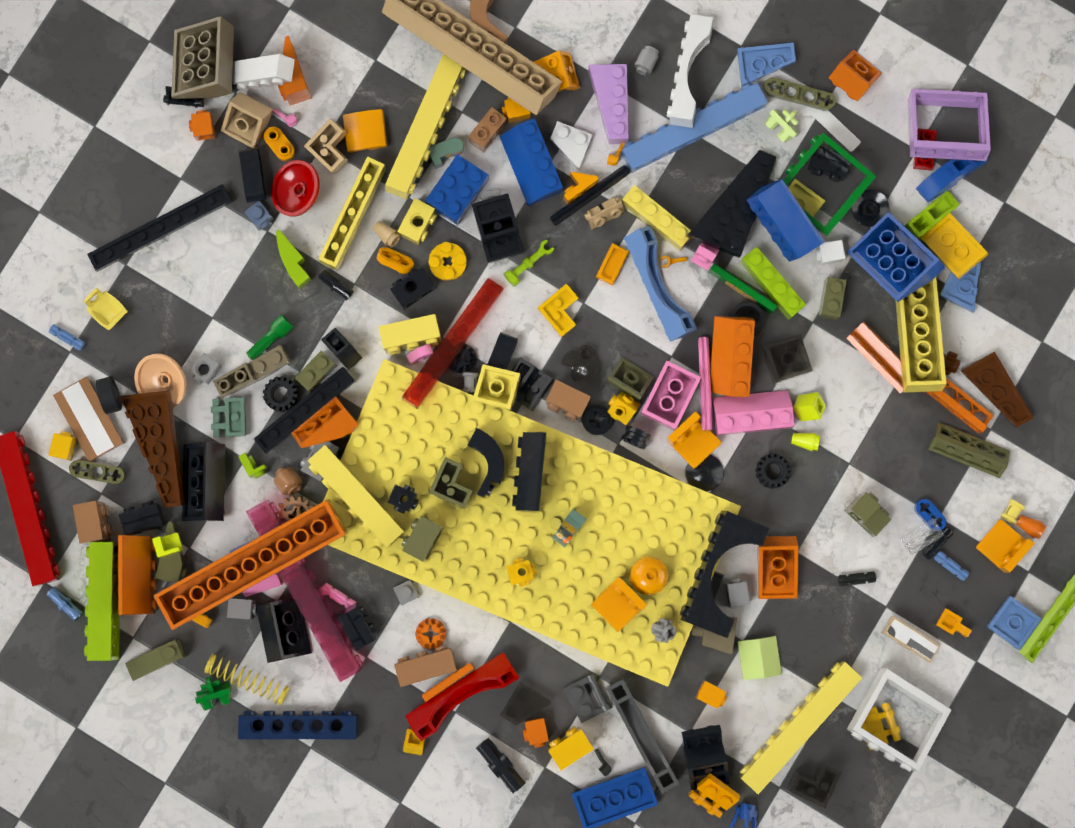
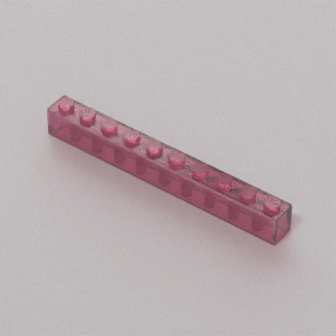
M265 500L246 511L259 537L286 523L283 518L279 519L277 515L278 508L270 500ZM303 558L279 571L338 680L342 682L363 669L361 667L363 662L358 654H354L352 650L354 648L349 638H345L341 624L333 616L335 614L333 607L330 603L327 604L325 602V593L320 586L317 587L314 582L316 577L311 569H307L305 565L307 561Z

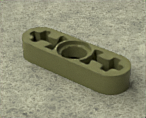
M75 460L69 466L70 474L77 478L117 485L123 483L126 479V473L120 467L82 460ZM80 464V467L87 468L88 477L86 476L87 472L79 471V474H77L74 467H78ZM95 467H101L103 471L99 478L93 476L92 472ZM107 468H109V473H116L118 470L121 478H117L115 481L114 477L107 476Z

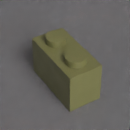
M827 277L824 280L818 318L835 321L840 318L847 280Z
M321 350L295 379L311 393L337 365Z

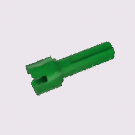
M281 314L270 324V330L246 352L247 356L251 360L256 359L278 337L284 338L294 326Z

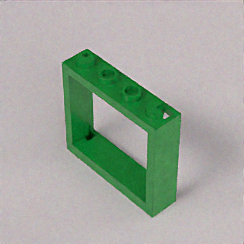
M822 133L820 136L816 134L810 141L812 146L808 151L804 149L797 157L799 162L796 165L791 164L786 170L787 176L783 180L786 186L822 142H825L865 175L864 179L825 226L803 209L814 227L826 237L877 176L825 133Z

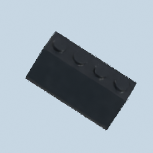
M523 432V436L518 438V448H521V456L516 458V468H519V476L515 475L514 487H518L517 495H513L512 506L516 507L515 511L539 513L546 433Z
M207 442L184 444L183 492L185 505H182V521H224L225 444Z

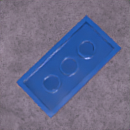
M645 767L571 793L583 828H595L658 805Z

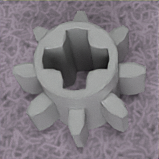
M659 618V621L652 625L651 632L656 636L655 641L668 643L669 640L675 637L676 628L672 626V620Z

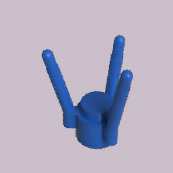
M741 803L740 807H736V812L729 828H734L739 815L740 819L745 820L744 828H748L749 821H752V828H757L758 811H755L756 806Z

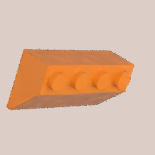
M714 316L710 370L712 393L735 397H749L755 320L753 318Z

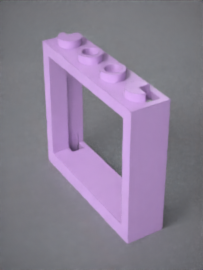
M911 89L908 98L910 157L987 160L991 151L987 93H979L977 91L961 92L959 90ZM916 105L977 108L979 143L917 140Z

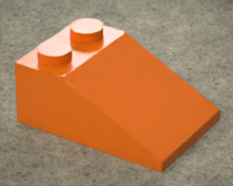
M286 36L283 55L295 59L291 82L278 85L283 100L288 101L291 106L309 100L311 96L290 37Z
M335 396L291 434L299 446L305 448L342 438L351 434L359 424Z
M796 536L766 537L763 546L757 545L758 598H798V542Z

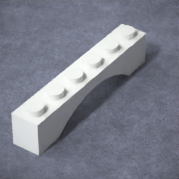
M691 14L690 20L685 23L684 32L687 34L686 38H682L681 49H683V54L679 55L677 63L680 69L679 72H675L674 83H676V88L672 89L670 97L673 103L672 106H668L667 111L670 125L693 128L696 102L688 87V73L695 57L710 43L713 17Z

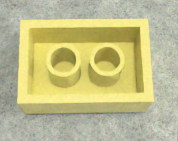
M435 314L378 326L383 349L390 356L400 354L401 350L408 349L410 352L419 346L430 344L431 347L438 346V342H442Z

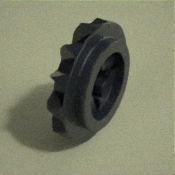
M465 343L453 344L447 350L445 356L447 366L456 373L470 371L476 362L475 351L470 345ZM466 351L464 358L467 362L460 361L457 363V357L454 353L461 355Z
M592 405L582 415L583 427L592 435H602L612 425V417L607 412L608 409L605 406ZM595 412L599 418H605L603 421H600L599 428L596 423L589 422L594 419Z

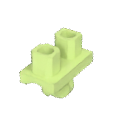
M776 109L769 113L771 116L768 117L765 124L771 130L778 124L784 128L777 135L783 143L791 138H795L799 134L789 124L791 122L796 126L799 123L794 118L797 115L795 110L790 114L785 109L782 114L786 119Z

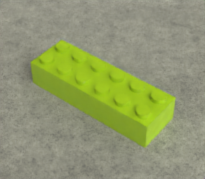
M89 542V546L86 548V557L89 558V566L86 567V577L89 578L85 589V595L88 597V605L85 606V616L88 617V625H85L84 630L85 637H87L84 655L87 656V661L119 660L118 543Z

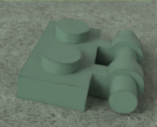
M225 398V406H220V399H212L211 413H213V424H211V430H213V437H221V430L225 429L226 437L246 436L245 398ZM225 412V423L220 422V413Z

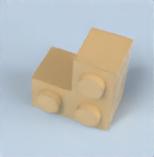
M329 118L304 147L331 173L336 174L348 161L336 148V145L347 135V132L335 120Z

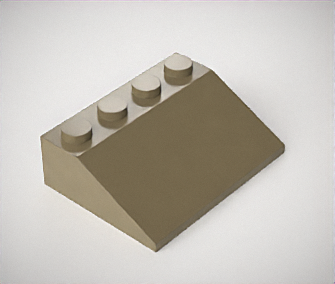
M219 16L174 30L171 92L173 99L217 98L232 93L234 26L223 17Z

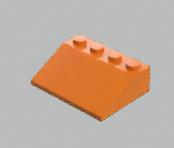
M118 535V615L154 614V610L157 609V602L153 596L154 591L157 590V580L154 579L157 561L154 559V552L156 551L152 540L153 536Z

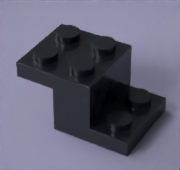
M508 193L471 204L488 264L524 254L519 228Z
M709 725L704 728L689 729L681 732L691 790H698L697 784L710 773L724 784H729L728 761L722 742L720 725Z

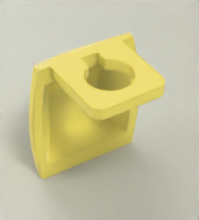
M95 288L84 300V303L89 306L87 310L90 315L109 331L128 312L114 296L106 291L102 293L98 288ZM95 295H97L94 301H90Z

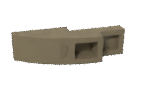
M279 345L251 362L244 363L217 378L213 382L221 398H224L272 375L278 369L291 363L283 345Z

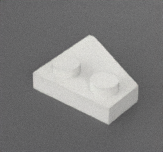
M557 121L550 140L561 150L566 158L568 157L577 169H580L592 134Z

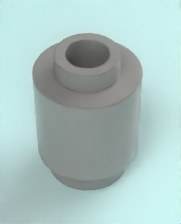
M645 46L634 65L636 71L644 76L651 74L659 58V51L651 46Z

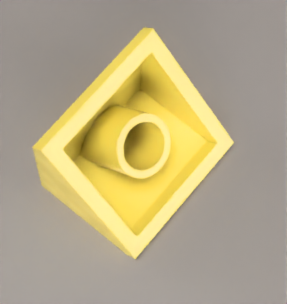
M483 364L473 401L511 410L517 395L520 373Z

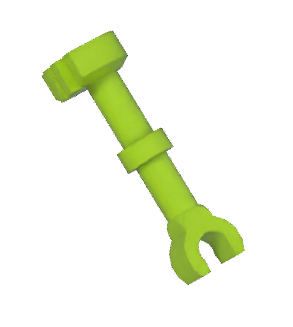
M547 240L541 243L540 248L533 255L522 260L523 263L513 271L507 270L503 273L512 287L520 283L517 277L527 268H532L533 264L544 255L553 253V247L550 250L544 249V245L548 242Z

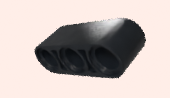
M259 149L240 150L239 158L246 202L266 200Z
M500 332L487 365L507 370L518 338Z

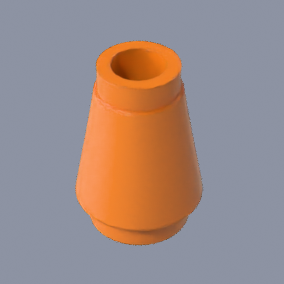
M1023 515L1019 517L1016 523L1033 539H1040L1047 527L1042 521Z

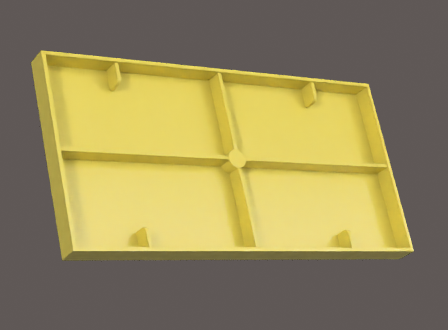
M383 359L357 420L359 425L352 432L340 461L405 533L390 547L387 548L385 545L381 547L374 540L376 535L372 531L368 533L361 526L363 521L359 517L355 519L348 511L350 507L346 502L341 504L334 496L337 494L336 491L331 488L330 490L328 489L323 502L330 500L348 534L328 545L668 687L693 627L692 624L680 620V611L682 606L686 605L688 590L695 582L694 574L697 568L701 566L702 553L708 548V537L716 527L715 519L722 510L738 515L741 506L507 409L473 401L474 396ZM476 428L484 431L496 441L504 458L502 482L500 485L493 482L492 485L495 487L490 496L486 495L484 499L478 496L477 492L487 475L488 463L481 453L468 447V443ZM523 432L546 433L539 513L515 511L516 507L512 506L513 495H517L518 488L514 487L515 475L519 476V468H516V458L521 456V448H518V438L523 436ZM445 457L464 466L456 483L473 491L466 509H462L429 493ZM395 484L402 488L404 485L415 489L414 493L418 494L417 499H419L415 510L411 509L410 512L405 511V514L393 510L394 505L387 503ZM407 496L402 497L401 501L403 503L407 501ZM574 509L587 520L564 548L552 538L571 510ZM420 516L444 528L426 562H422L402 551L404 547L401 546L406 535H411L413 531L411 526L415 518L419 519ZM652 556L658 558L668 569L669 578L667 585L661 592L655 595L639 593L630 582L629 573L631 567L642 557ZM524 557L525 561L529 560V563H534L537 574L533 575L534 579L530 580L531 584L520 587L519 583L511 585L506 566L512 565V560ZM720 558L718 559L717 563H716L715 566H714L711 579H712V577H713V575H714V572H715V570H716V567H717V565H718V562H719ZM523 568L518 571L520 576H524L526 573ZM617 577H620L647 604L619 632L591 606L592 602ZM659 618L672 620V626L676 628L675 637L669 640L668 643L655 641L656 636L651 632L652 625L659 621Z

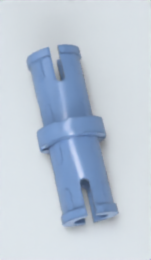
M55 586L48 591L46 596L58 605L60 611L63 610L74 622L81 617L83 612L71 602L72 599L65 597Z

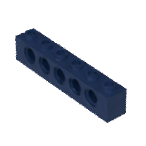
M244 711V714L238 717V739L358 738V714H353V711H341V714H334V711H322V714H314V711H302V714H295V711H283V714H275V711H263V714H256V711ZM258 719L264 723L262 730L255 728V721ZM277 719L281 720L284 724L282 730H277L274 727V722ZM298 719L303 722L302 730L294 728L295 720ZM314 720H320L323 723L321 730L314 729ZM334 720L342 722L341 730L333 728L332 723Z

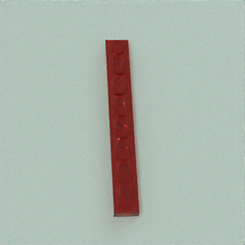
M487 278L402 395V400L416 409L421 406L504 290L502 286Z

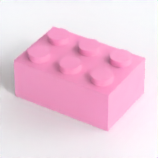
M666 361L640 414L675 431L701 377Z

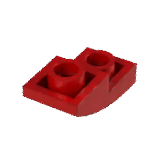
M917 129V140L936 141L937 130ZM914 157L913 169L933 170L934 158Z

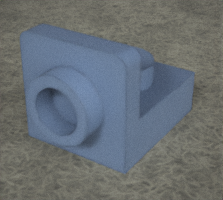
M260 201L244 212L258 231L267 229L272 224L271 221L274 220Z

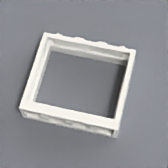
M887 668L880 669L847 730L852 732L851 735L855 739L866 741L869 748L885 753L884 757L892 762L896 760L901 763L900 767L902 769H906L909 772L911 770L919 771L951 709ZM886 682L937 714L913 760L861 728Z

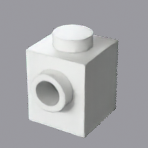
M842 240L826 242L817 247L815 258L816 261H819L820 266L845 260Z

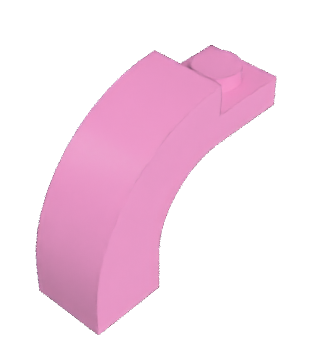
M701 243L691 262L708 271L719 250Z

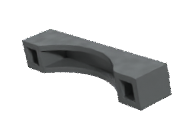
M621 678L605 687L661 793L663 794L679 785L624 680Z

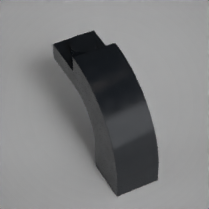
M476 428L468 443V447L481 453L488 463L487 475L477 492V495L484 499L486 495L490 496L495 487L492 485L493 482L499 485L502 482L504 458L496 441L484 431Z

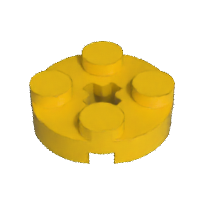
M443 242L431 251L428 263L432 274L436 278L450 281L458 279L464 273L467 260L462 248L454 243ZM449 257L452 258V259H451V262H452L453 264H452L451 266H450V265H446V266L443 265V264H444V261H443L444 258H449Z

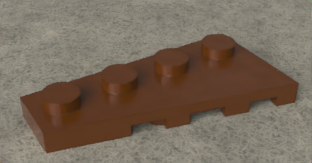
M995 352L961 370L972 384L1016 428L1033 419L1032 414Z

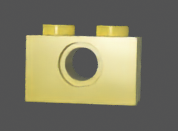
M414 198L397 231L398 234L417 245L421 241L424 242L428 235V231H426L428 226L433 225L437 218L435 208ZM416 219L424 221L420 227L414 226L413 222Z

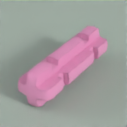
M325 583L321 588L322 593L330 595V598L341 605H345V608L356 603V601L351 598L348 599L347 595L336 588L333 589V586Z

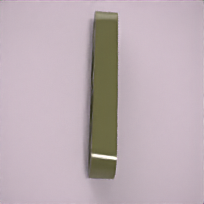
M778 78L767 79L763 88L768 96L822 111H830L836 104L835 96L829 92ZM774 83L776 88H781V85H784L782 94H779L780 89L775 88L773 91H770V87L767 85ZM788 87H792L795 89L796 94L789 97L785 90ZM806 92L812 93L814 100L806 101L804 94ZM818 95H820V100H825L826 98H829V102L831 103H829L828 106H825L824 101L819 100L818 104H816L815 102L818 98Z

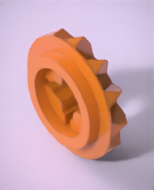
M425 619L416 628V640L423 648H438L446 639V629L437 619ZM430 625L433 632L439 633V635L433 636L432 642H430L429 636L422 635V633L429 631Z

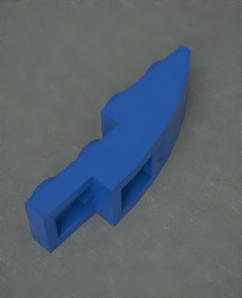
M989 158L986 161L951 159L925 179L916 190L929 203L957 185L959 180L986 164Z

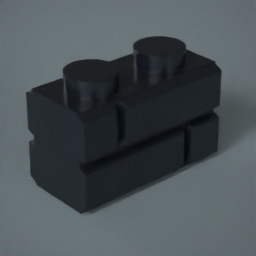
M819 146L812 154L807 169L811 170L813 175L822 176L823 174L829 176L831 181L840 182V180L843 181L846 178L850 163L836 151Z
M153 501L143 503L142 507L135 509L134 506L123 509L124 513L119 514L124 535H137L165 526L161 507L158 503L154 504Z
M355 603L336 614L355 651L376 640L375 633H377V630L372 622H367L365 617L368 615L363 606L359 607Z

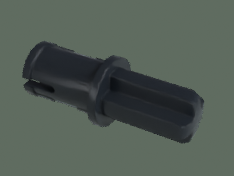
M326 270L321 271L318 279L330 287L332 292L335 291L346 301L354 293L353 290L341 282V279H336Z

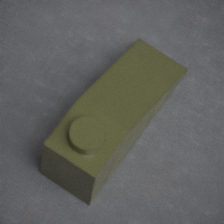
M168 522L165 536L178 533L176 523ZM183 552L160 558L155 579L177 583L186 578L187 569H185L186 564Z
M176 639L125 663L132 681H135L187 656L180 640Z

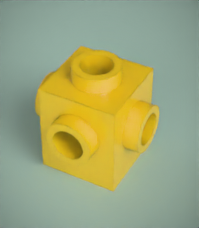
M621 391L618 396L613 395L608 403L610 408L607 412L613 419L627 425L636 413L640 403L634 400L630 394Z
M524 557L512 560L513 564L506 566L511 585L518 583L520 587L531 584L530 580L534 579L533 575L537 574L534 563H529V560L525 561ZM519 569H525L526 573L524 576L518 574Z

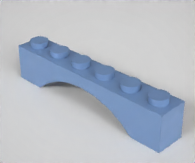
M652 227L639 228L624 237L627 248L632 255L634 264L640 273L642 282L648 291L650 300L656 309L669 341L681 339L696 331L697 328L690 312L674 301L663 284L658 266L659 243Z

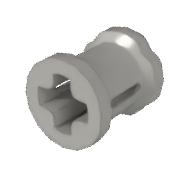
M463 373L464 388L462 391L475 393L480 374Z

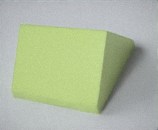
M776 636L737 641L743 680L782 675Z

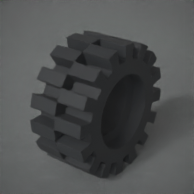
M282 376L274 377L275 379H270L269 383L265 384L263 399L274 411H288L298 402V388L288 378ZM279 387H284L288 391L287 399L282 402L276 401L274 398V391Z
M773 453L764 456L755 468L758 482L769 489L782 487L791 477L792 469L789 465L790 463L780 454ZM776 464L780 467L781 473L778 478L772 479L766 474L768 465Z

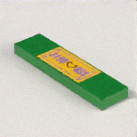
M713 264L708 273L753 303H756L768 313L772 314L776 309L777 305L718 265Z

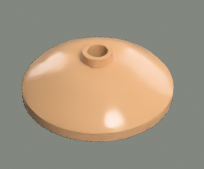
M156 353L144 357L138 363L134 376L138 394L170 390L173 408L181 403L186 393V378L183 370L174 359L167 355Z

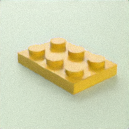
M951 213L920 237L924 244L958 280L988 256V252Z

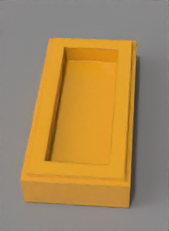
M612 243L596 278L613 286L629 251Z

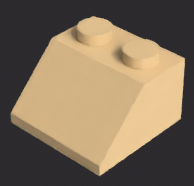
M239 92L229 101L221 132L251 148H255L268 126L273 109Z

